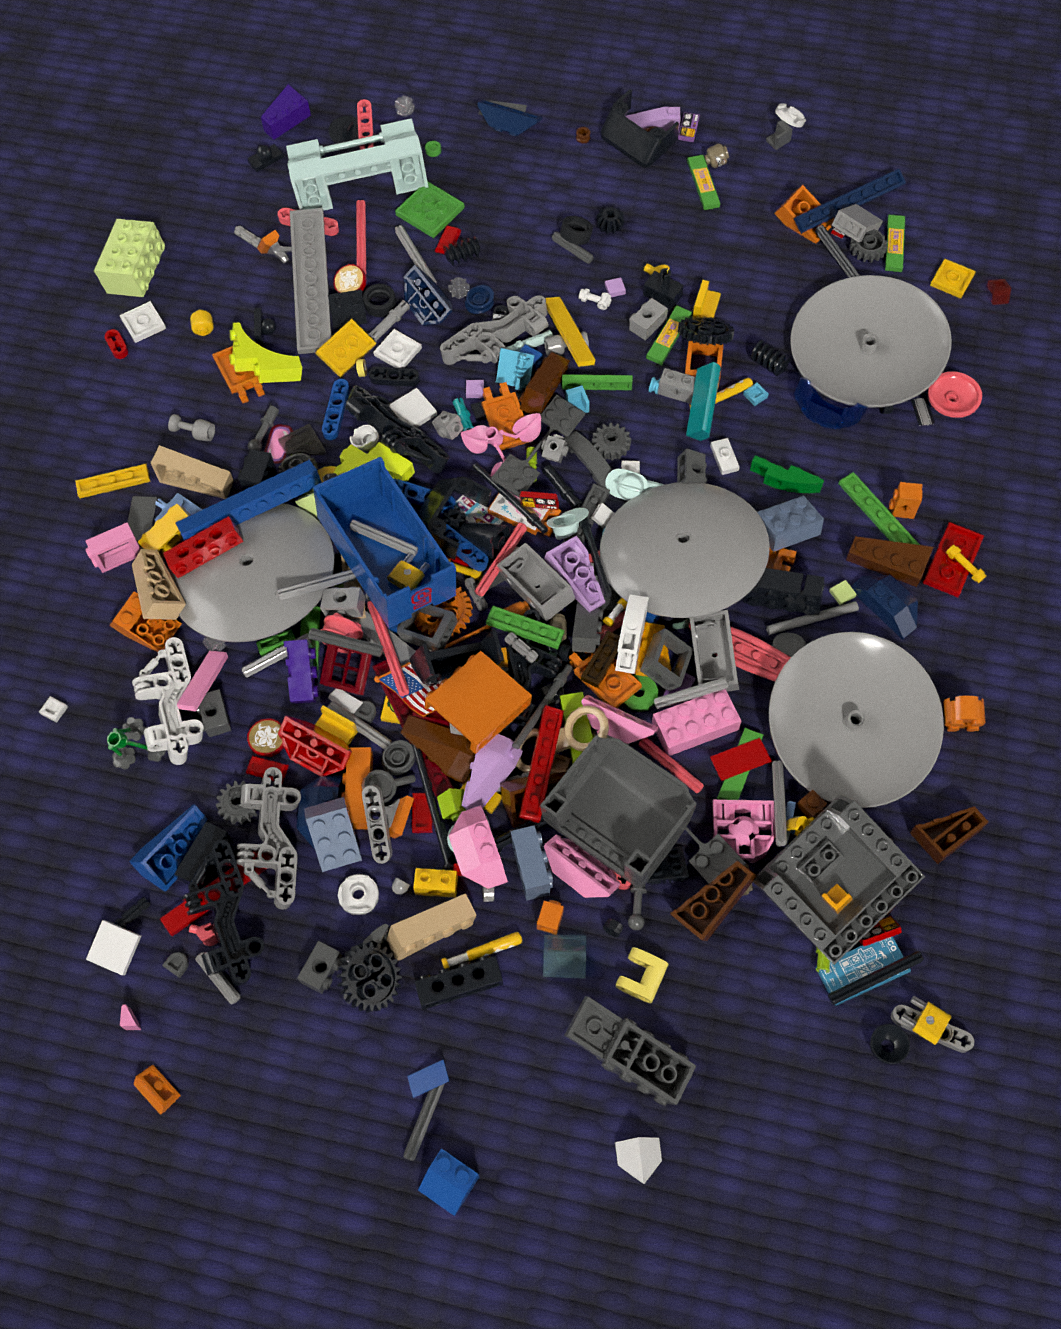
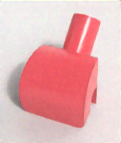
M211 922L202 926L192 924L189 927V932L197 934L204 945L214 946L218 943Z

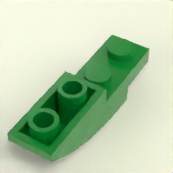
M756 455L752 460L750 471L763 476V483L768 486L795 493H820L822 489L823 479L817 475L805 472L799 467L791 465L789 470H786L782 466L775 465L767 459Z

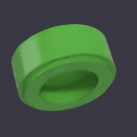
M437 141L426 143V154L430 157L440 155V143Z

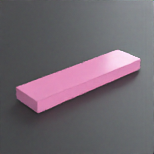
M209 650L177 703L179 709L190 711L198 709L228 658L227 652Z

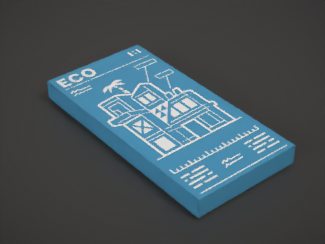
M889 937L847 952L835 965L830 962L829 973H826V970H819L818 974L828 993H831L903 958V955L894 938ZM909 968L835 1004V1006L910 973L911 970Z

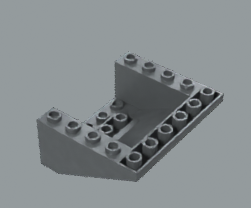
M839 795L757 874L758 876L753 883L835 965L925 876L854 800ZM836 884L852 896V901L838 914L821 897L823 893L826 894Z

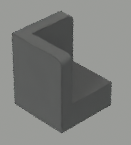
M781 120L777 123L776 132L767 137L766 142L777 150L791 141L793 129Z

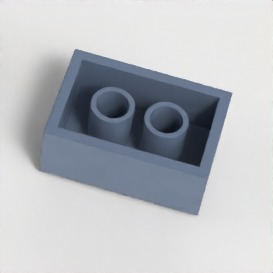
M805 496L757 512L766 527L769 547L773 552L821 535L824 518Z
M344 797L304 808L306 822L322 872L362 861L360 848Z
M535 825L511 831L512 847L526 901L550 895V888H553V878L551 871L546 870L548 868V860L545 850L541 851L543 849V841L540 831L536 832Z

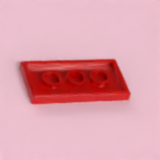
M949 522L923 584L959 597L969 571L955 558L951 559L946 551L952 545L958 546L961 549L960 553L973 564L984 535Z

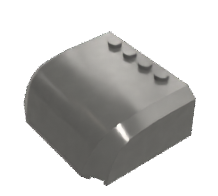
M596 735L540 807L543 819L552 828L629 883L642 889L684 832L697 803L694 802L685 783L620 739H607Z

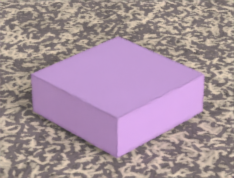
M621 277L605 281V288L611 297L626 294Z
M466 380V398H484V380Z

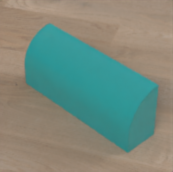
M715 362L697 368L686 436L699 441L710 437L721 371L720 365Z

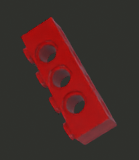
M228 516L163 554L170 570L177 578H180L244 541L238 527Z

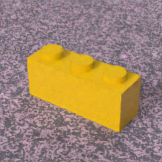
M175 504L168 509L161 519L155 522L149 531L141 536L138 543L143 549L157 550L161 558H163V553L173 548L182 539L175 523L191 515L184 507Z

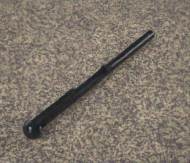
M411 743L444 861V866L441 868L442 870L453 871L455 859L448 845L445 823H441L432 792L433 786L428 777L422 751Z

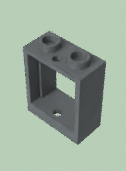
M428 605L411 613L412 618L398 624L397 633L401 640L417 646L426 643L427 649L438 651L445 648L458 620L454 612ZM419 612L442 619L433 638L410 631Z
M663 629L653 634L640 671L667 691L676 689L682 685L693 649L671 631ZM663 645L678 655L673 672L658 662Z

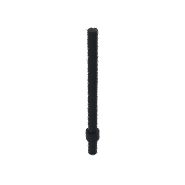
M478 463L473 465V469L525 516L531 526H535L543 534L548 531V528L535 513H531L505 488L492 481V476Z
M586 517L579 524L581 530L584 531L604 597L608 598L611 597L612 593L592 535L590 519Z

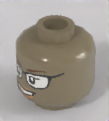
M719 143L707 148V155H704L707 165L710 164L712 168H717L727 163L729 154L726 146Z

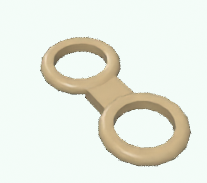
M589 705L579 707L571 712L566 719L565 726L560 729L555 754L571 747L583 752L590 742L580 743L573 736L574 723L582 715H595L600 722L598 736L607 738L609 724L604 712L597 707ZM533 728L525 741L531 737H537L539 729ZM520 756L516 767L523 773L529 772L530 766L526 765Z

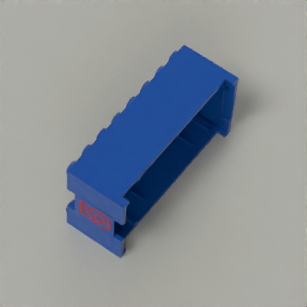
M381 457L313 486L319 521L388 628L412 618L411 613L430 604L436 606L456 596V566L453 562H449L385 468ZM353 519L418 547L416 556L409 564L420 569L427 562L430 567L424 573L425 577L416 589L410 591L409 586L401 589L390 583L387 579V576L399 561L404 560L408 554L350 530L349 525Z

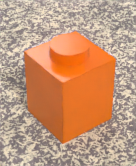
M554 900L544 901L538 918L537 929L557 935L564 913V906H561V903Z

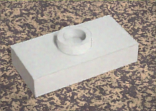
M728 438L711 442L710 447L721 475L739 471V465Z

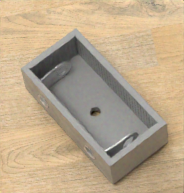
M524 543L497 564L502 578L534 610L538 611L546 622L575 600L571 586L527 543Z
M728 610L691 617L690 625L698 685L726 677L729 682V688L726 691L739 690Z

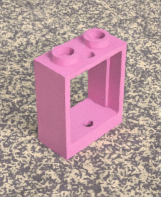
M128 523L86 540L88 548L85 549L95 568L99 567L102 573L135 559L141 550Z

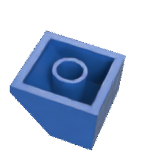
M441 1149L430 1165L418 1191L455 1216L480 1176Z

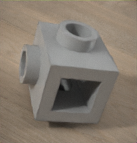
M442 411L432 421L438 435L442 438L453 440L464 429L460 417L455 413Z
M554 434L553 437L548 435L547 440L544 439L542 443V457L561 463L563 456L566 457L569 449L567 442L563 440L564 437Z

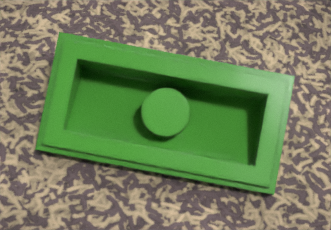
M292 629L256 642L261 657L283 646V641H293L295 636Z

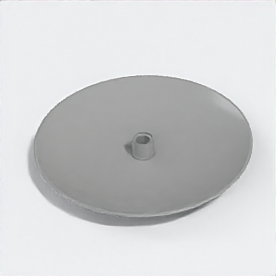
M875 275L850 277L822 288L802 306L795 318L791 331L793 359L802 376L812 387L838 402L869 408L899 404L927 390L945 369L950 356L952 342L949 323L941 308L928 294L902 280Z
M671 483L640 493V495L627 501L611 517L603 532L600 544V559L609 584L615 592L627 602L630 594L649 597L648 613L671 618H691L709 615L735 604L745 597L759 582L769 558L768 533L756 510L735 493L705 483Z
M282 503L236 525L244 542L180 578H177L171 571V577L186 603L179 616L189 627L215 640L225 642L256 641L290 628L303 619L318 604L323 596L324 589L281 601L276 597L277 589L332 575L334 569L333 545L323 525L308 512L289 504Z
M860 632L835 633L818 638L805 645L783 666L773 686L769 703L770 733L782 763L808 791L813 789L822 799L831 803L839 795L854 800L861 808L876 807L896 801L914 790L926 778L934 766L941 749L944 731L943 712L939 695L931 678L921 664L903 648L889 640L872 634ZM851 716L857 719V725L851 722Z

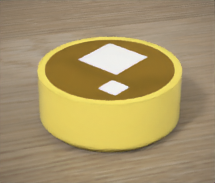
M358 359L356 361L358 376L365 377L367 376L366 362L364 359Z

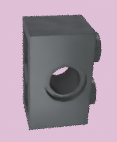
M686 449L678 456L677 483L706 484L705 469L707 463L705 462V454Z
M220 690L208 692L197 709L198 715L201 714L202 716L200 722L203 724V732L206 731L207 735L212 737L232 731ZM211 712H216L215 715L208 716Z
M318 941L297 979L303 985L323 994L324 990H328L333 981L331 977L335 971L339 970L337 967L342 965L340 961L343 958L342 954ZM321 964H326L327 969L324 972H317V968Z

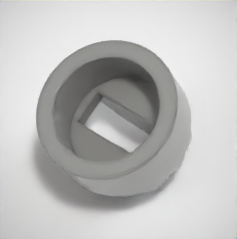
M395 878L392 889L396 894L402 895L408 890L410 885Z

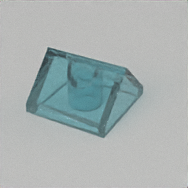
M545 935L543 977L585 978L586 936Z

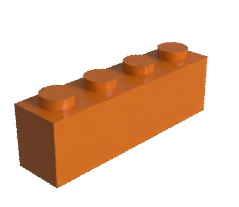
M371 747L350 748L352 753L346 765V773L342 775L345 792H342L341 798L344 797L353 829H368L362 799V782L373 771V752Z

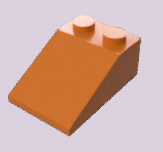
M802 185L792 193L774 214L785 226L816 244L820 240L815 232L817 227L801 234L794 221L795 217L821 205L806 187ZM834 219L821 225L828 231L832 227Z

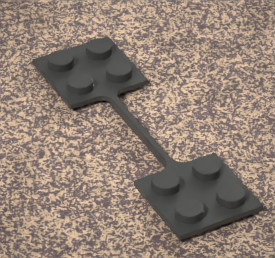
M556 395L541 414V421L550 428L544 438L524 461L509 454L491 477V480L520 498L521 491H527L540 475V472L530 467L528 462L542 446L544 439H547L548 435L553 431H557L568 438L586 413Z
M688 827L685 828L700 847L699 852L689 862L708 883H711L736 861L746 865L745 861L719 833L708 843L704 844Z

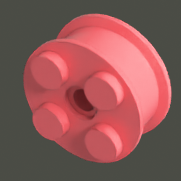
M339 613L326 616L324 619L325 625L323 629H320L358 640L363 637L361 625L344 618ZM339 648L337 650L341 653H348V651Z

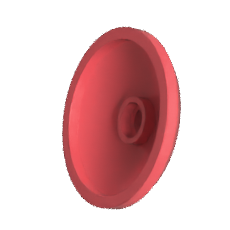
M945 372L928 388V399L933 408L939 413L948 417L961 418L971 415L978 409L982 401V391L978 383L970 376L960 372Z

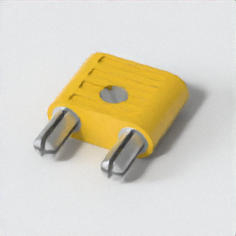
M409 553L404 560L399 561L387 576V579L390 583L401 589L409 586L411 591L416 589L425 577L424 573L430 565L425 562L420 569H417L409 564L414 558L413 554Z
M913 996L911 1003L922 1009L920 1016L915 1021L906 1014H903L900 1020L911 1026L913 1032L936 1045L950 1021L951 1015L929 1001L925 1003L916 996Z

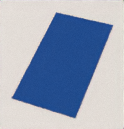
M444 1060L407 1076L413 1098L449 1082Z

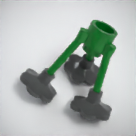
M129 717L127 723L123 724L122 729L114 728L108 735V749L114 751L112 758L114 759L113 765L116 768L121 767L126 770L130 767V764H134L136 761L134 756L135 750L125 747L126 745L146 749L149 753L148 759L150 761L159 762L162 756L165 755L166 750L151 752L148 751L147 745L130 741V739L139 741L142 735H144L146 728L143 726L144 722L142 719Z

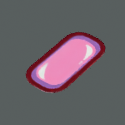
M278 424L272 427L264 452L271 453L274 464H279L286 458L293 435V430L290 426Z

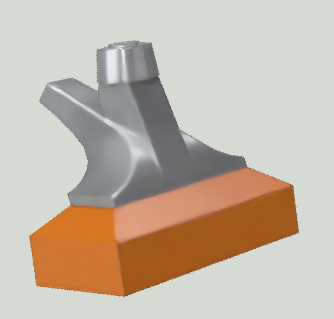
M274 230L261 239L257 249L261 254H274L283 263H286L289 258L285 253L292 252V247L280 246L278 243L279 234Z
M405 796L395 800L391 805L385 806L390 837L397 838L402 836L414 798ZM373 808L371 810L372 816L380 818L381 813L378 809Z

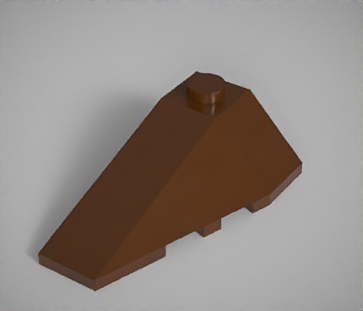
M409 715L400 733L417 749H421L431 762L436 763L446 776L464 784L472 770L470 765L471 762H474L476 755L470 750L471 742L464 735L451 733L449 728Z
M566 772L550 774L546 797ZM528 777L516 778L500 783L502 802L513 828L530 821L519 818Z

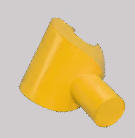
M805 816L790 818L786 821L787 831L795 830L794 835L797 836L815 818L807 819Z

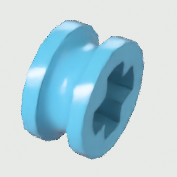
M652 378L649 386L650 393L654 391L655 394H658L660 379Z

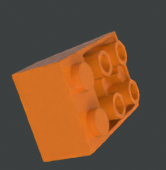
M134 591L109 626L124 636L158 652L165 649L166 641L174 636L182 623L178 620L143 619L139 596Z

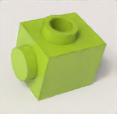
M450 788L437 796L443 819L457 821L461 812L466 811L462 806L465 792L463 789Z

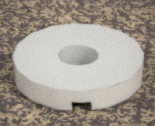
M781 103L775 110L778 117L792 126L802 127L806 122L804 115L794 107L790 106V108H787L786 104Z
M351 875L339 887V903L346 912L352 915L366 914L374 909L378 902V886L367 875ZM356 890L364 891V896L361 899L353 898V893Z

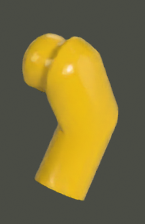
M646 264L644 271L651 275L654 271L660 273L661 269L668 268L669 270L670 267L665 264L657 267Z

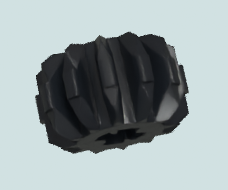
M606 206L605 209H600L596 217L597 226L601 229V232L606 231L607 234L609 232L615 234L624 225L623 212L619 208L614 209L613 206L611 208Z

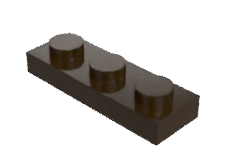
M607 631L581 676L582 681L599 688L618 655L617 650L620 636Z

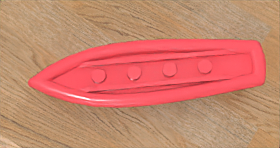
M731 627L736 667L775 682L783 666L791 657L757 637Z

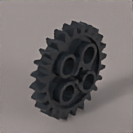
M691 316L690 318H685V320L681 319L678 326L679 335L682 338H687V341L693 340V343L698 342L699 344H712L714 346L731 342L735 330L733 326H730V323L705 316L703 318Z
M363 942L358 944V946H352L351 950L345 952L346 957L340 959L344 965L337 967V969L342 971V974L336 975L337 978L342 979V982L337 984V986L344 988L340 994H347L345 1002L352 1001V1008L358 1007L359 1011L366 1009L367 1013L387 1008V1003L394 1002L392 996L398 995L395 988L401 987L397 983V980L402 978V976L397 975L401 968L395 967L398 960H392L393 952L386 954L387 947L380 948V943L373 945V942L366 944ZM355 968L358 971V977L355 974ZM383 968V971L368 978V981L362 982L356 987L355 984Z

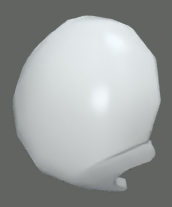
M362 425L358 429H354V435L350 436L351 444L361 451H370L372 447L376 446L379 439L377 430L371 425Z

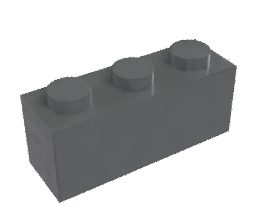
M577 601L572 651L595 653L596 645H600L601 634H598V632L601 633L602 621L599 620H603V609L598 607L589 613Z

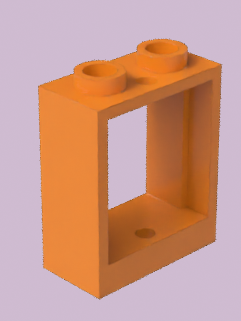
M689 341L685 374L696 377L697 370L690 369L692 354L717 356V364L721 367L723 344H716L714 346L712 344L706 345Z

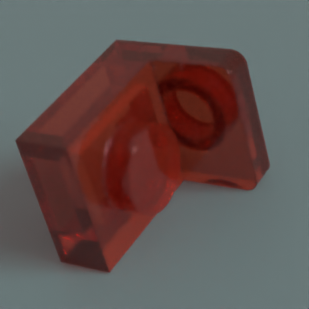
M1005 279L988 280L987 288L992 293L991 303L993 305L1008 304L1011 286Z

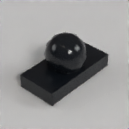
M262 144L257 147L256 154L247 158L252 168L258 172L282 159L283 153L275 144L271 146Z
M255 308L254 337L258 345L264 346V335L273 334L276 330V323L270 318L264 319L262 309Z

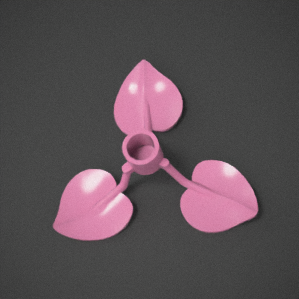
M539 413L530 414L519 419L513 426V432L516 435L506 433L503 430L498 431L495 427L480 425L461 432V437L465 446L472 453H483L486 451L488 444L493 445L504 462L506 458L499 448V445L503 442V435L515 439L520 438L522 442L535 440L541 431V415ZM498 462L494 465L491 476L495 474L503 462Z

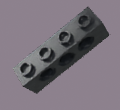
M490 955L481 957L478 962L472 964L471 962L462 963L459 965V968L453 970L450 968L442 969L438 972L439 974L430 976V974L423 975L418 978V981L414 982L422 1010L503 985L496 956L491 957ZM476 971H483L485 973L481 979H475L473 974ZM456 977H462L464 982L462 985L456 986L453 984V980ZM437 983L444 985L443 990L440 992L433 991V986Z

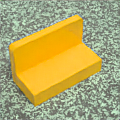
M702 280L694 305L693 317L695 318L697 316L700 318L705 316L714 319L721 293L709 291V281Z
M322 706L320 708L322 715L315 725L344 740L349 746L358 733L355 723Z

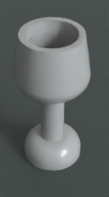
M585 331L581 332L582 337L584 338L587 346L589 347L587 333ZM554 335L544 340L547 356L551 352L561 356L565 351V347H567L560 335Z
M173 414L169 419L168 428L172 432H176L180 428L192 431V435L196 440L211 441L214 437L215 425L208 421L198 419L194 424L183 422L177 414Z

